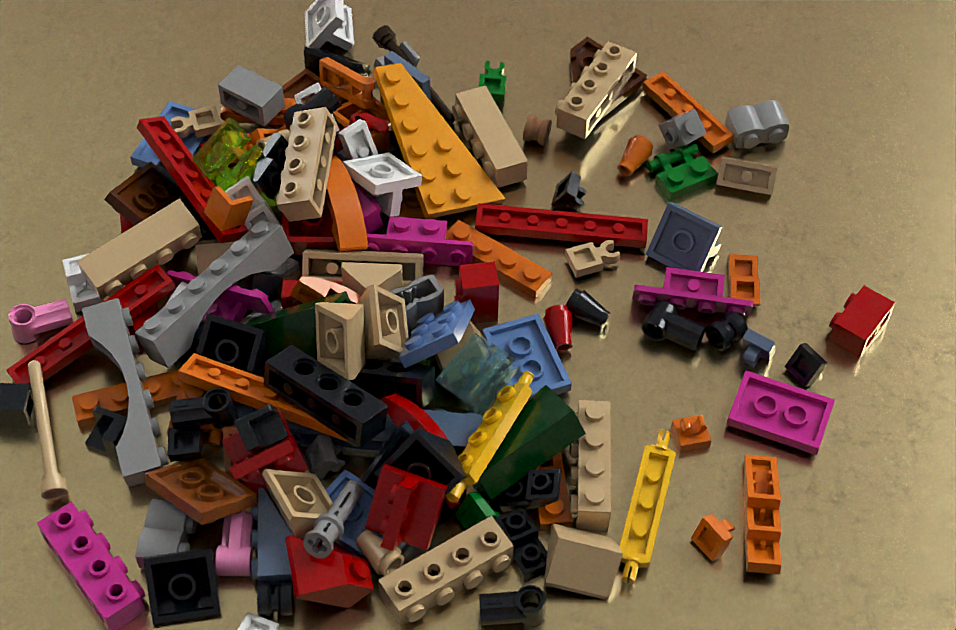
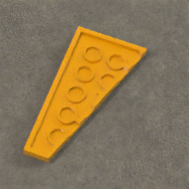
M402 63L375 67L373 74L405 164L422 175L421 186L414 187L425 219L477 209L478 203L503 204L506 198Z

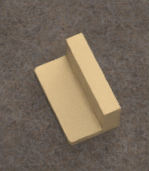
M722 156L716 185L772 195L777 167Z

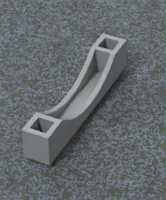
M263 219L254 224L250 231L234 242L222 256L214 260L197 278L191 280L188 286L176 297L170 299L158 313L146 320L144 325L135 332V335L150 360L169 368L191 348L195 332L203 316L223 291L248 275L263 271H275L294 253L281 225Z
M117 298L84 307L82 312L87 333L94 348L105 354L118 366L127 383L129 397L128 417L123 434L116 446V452L122 476L128 487L145 483V473L163 468L164 465L169 464L165 447L158 446L156 437L162 434L157 417L151 418L149 409L154 407V402L150 390H144L142 381L147 380V375L143 362L137 363L135 353L140 352L136 335H130L128 326L133 325L129 308L123 309Z

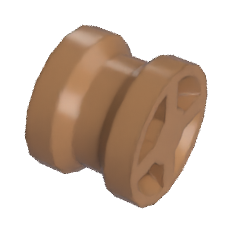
M530 114L524 127L523 141L530 142L534 140L539 145L545 146L550 135L552 120L546 118L539 120L535 115Z

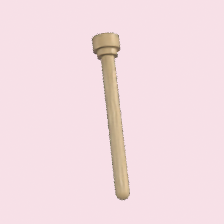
M32 360L28 364V371L45 473L39 485L43 499L55 500L66 496L68 490L66 479L57 470L41 364L37 360Z

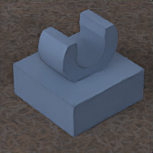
M749 328L747 329L742 338L743 348L747 349L743 355V363L754 368L760 357L768 361L771 360L775 353V342Z

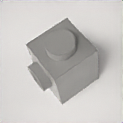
M696 109L678 114L658 125L669 150L687 145L707 134Z

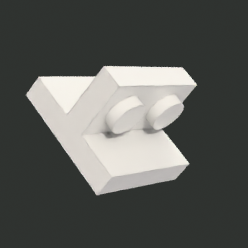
M315 0L305 11L306 47L319 49L326 41H329L333 45L349 51L354 45L352 8L344 5L343 0Z
M389 152L343 161L351 179L365 188L367 191L366 197L369 200L374 198L380 205L382 212L389 217L399 215L403 189L421 186L422 175Z

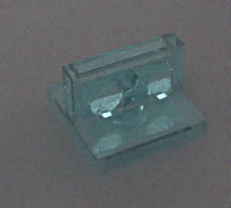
M475 333L436 378V381L455 395L473 413L481 415L496 398L499 390L506 386L518 372L519 368L513 364L515 360L507 352Z

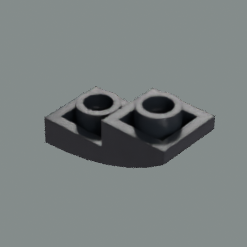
M273 133L263 149L253 177V182L269 199H273L280 189L281 171L284 170L286 159L285 149L289 144L278 133Z
M560 468L528 470V476L523 477L500 493V509L503 512L514 511L521 507L527 510L559 501Z
M521 507L494 518L514 545L512 561L522 580L526 582L545 574L548 552L538 538V529L526 509Z

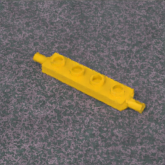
M523 371L517 383L513 386L506 385L499 390L496 395L497 399L492 407L484 413L483 421L478 429L469 437V443L462 454L458 456L466 476L446 495L450 502L457 503L464 490L477 483L533 392L529 387L535 379L531 372Z
M659 430L656 444L645 445L619 545L623 553L621 562L625 564L621 581L627 583L629 572H631L629 584H634L638 567L649 568L676 452L668 448L671 433L667 430L664 440H662L664 430Z

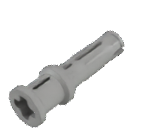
M354 480L347 481L328 512L316 519L314 530L309 531L304 537V548L313 557L325 558L329 556L333 550V542L339 540L343 535V524L364 493L363 486L359 482ZM323 540L321 547L318 548V544Z

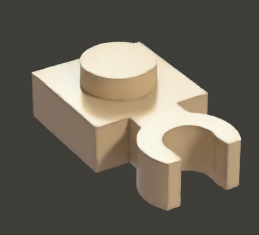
M215 105L188 111V118L177 116L170 119L171 126L180 139L186 138L190 133H194L195 137L199 138L223 132L222 123Z
M607 240L597 248H595L593 242L568 248L565 250V258L577 278L602 271L604 263L615 264L619 262L620 252L609 253L608 251L614 249V241Z

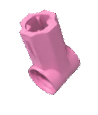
M66 299L37 307L29 304H19L14 306L8 314L14 339L24 344L35 341L42 332L73 323Z
M244 510L238 514L224 517L221 546L217 547L216 552L217 576H252L251 561L253 559V548L251 543L254 520L252 514H248Z

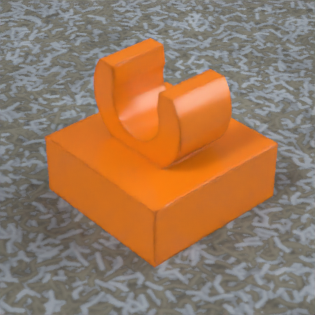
M703 415L672 420L671 427L680 452L710 447L712 440Z
M711 513L702 518L691 539L713 562L723 555L734 537L730 532L734 531L735 527L727 519L719 521Z

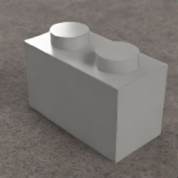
M240 65L218 84L222 105L263 126H266L285 107L282 86Z

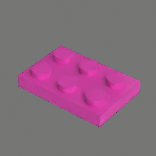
M745 370L726 425L817 455L835 400Z

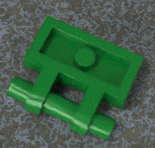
M695 143L676 147L675 151L668 154H658L654 156L653 160L646 162L649 172L657 169L660 171L659 174H656L655 182L669 200L717 181L718 173L704 156L693 159L692 155L697 154L699 151ZM677 161L681 163V165L674 168L670 165Z

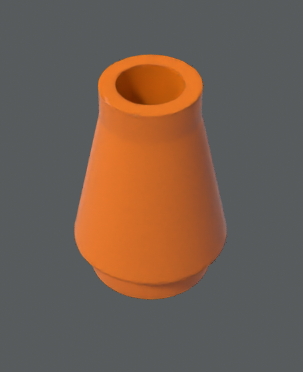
M642 135L630 138L622 159L617 166L619 172L625 176H631L652 155L653 144Z

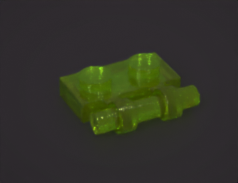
M228 117L194 155L192 160L208 179L215 180L220 175L223 180L218 186L223 191H226L241 180L240 177L248 168L252 169L258 163L257 158L263 150L254 144L247 151L244 146L251 138L234 119ZM237 156L240 161L231 170L227 165Z

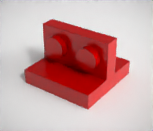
M282 411L278 413L288 432V438L256 454L246 450L239 432L221 440L233 463L229 470L234 480L240 478L243 485L257 493V495L258 488L263 487L265 491L268 490L262 475L265 469L302 473L310 469Z
M385 464L380 472L365 529L383 535L380 547L392 552L401 542L427 550L433 538L447 485Z

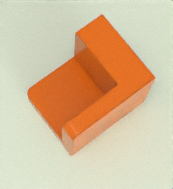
M220 186L212 189L204 213L222 232L244 225L254 200L250 196L232 200Z

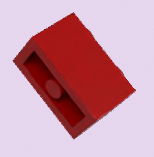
M495 261L459 265V277L454 278L456 295L454 296V301L458 300L462 303L470 299L475 308L470 319L473 324L498 321L499 280Z
M863 285L857 294H850L844 304L845 310L842 313L837 311L829 324V327L832 328L829 341L860 358L888 322L895 302Z

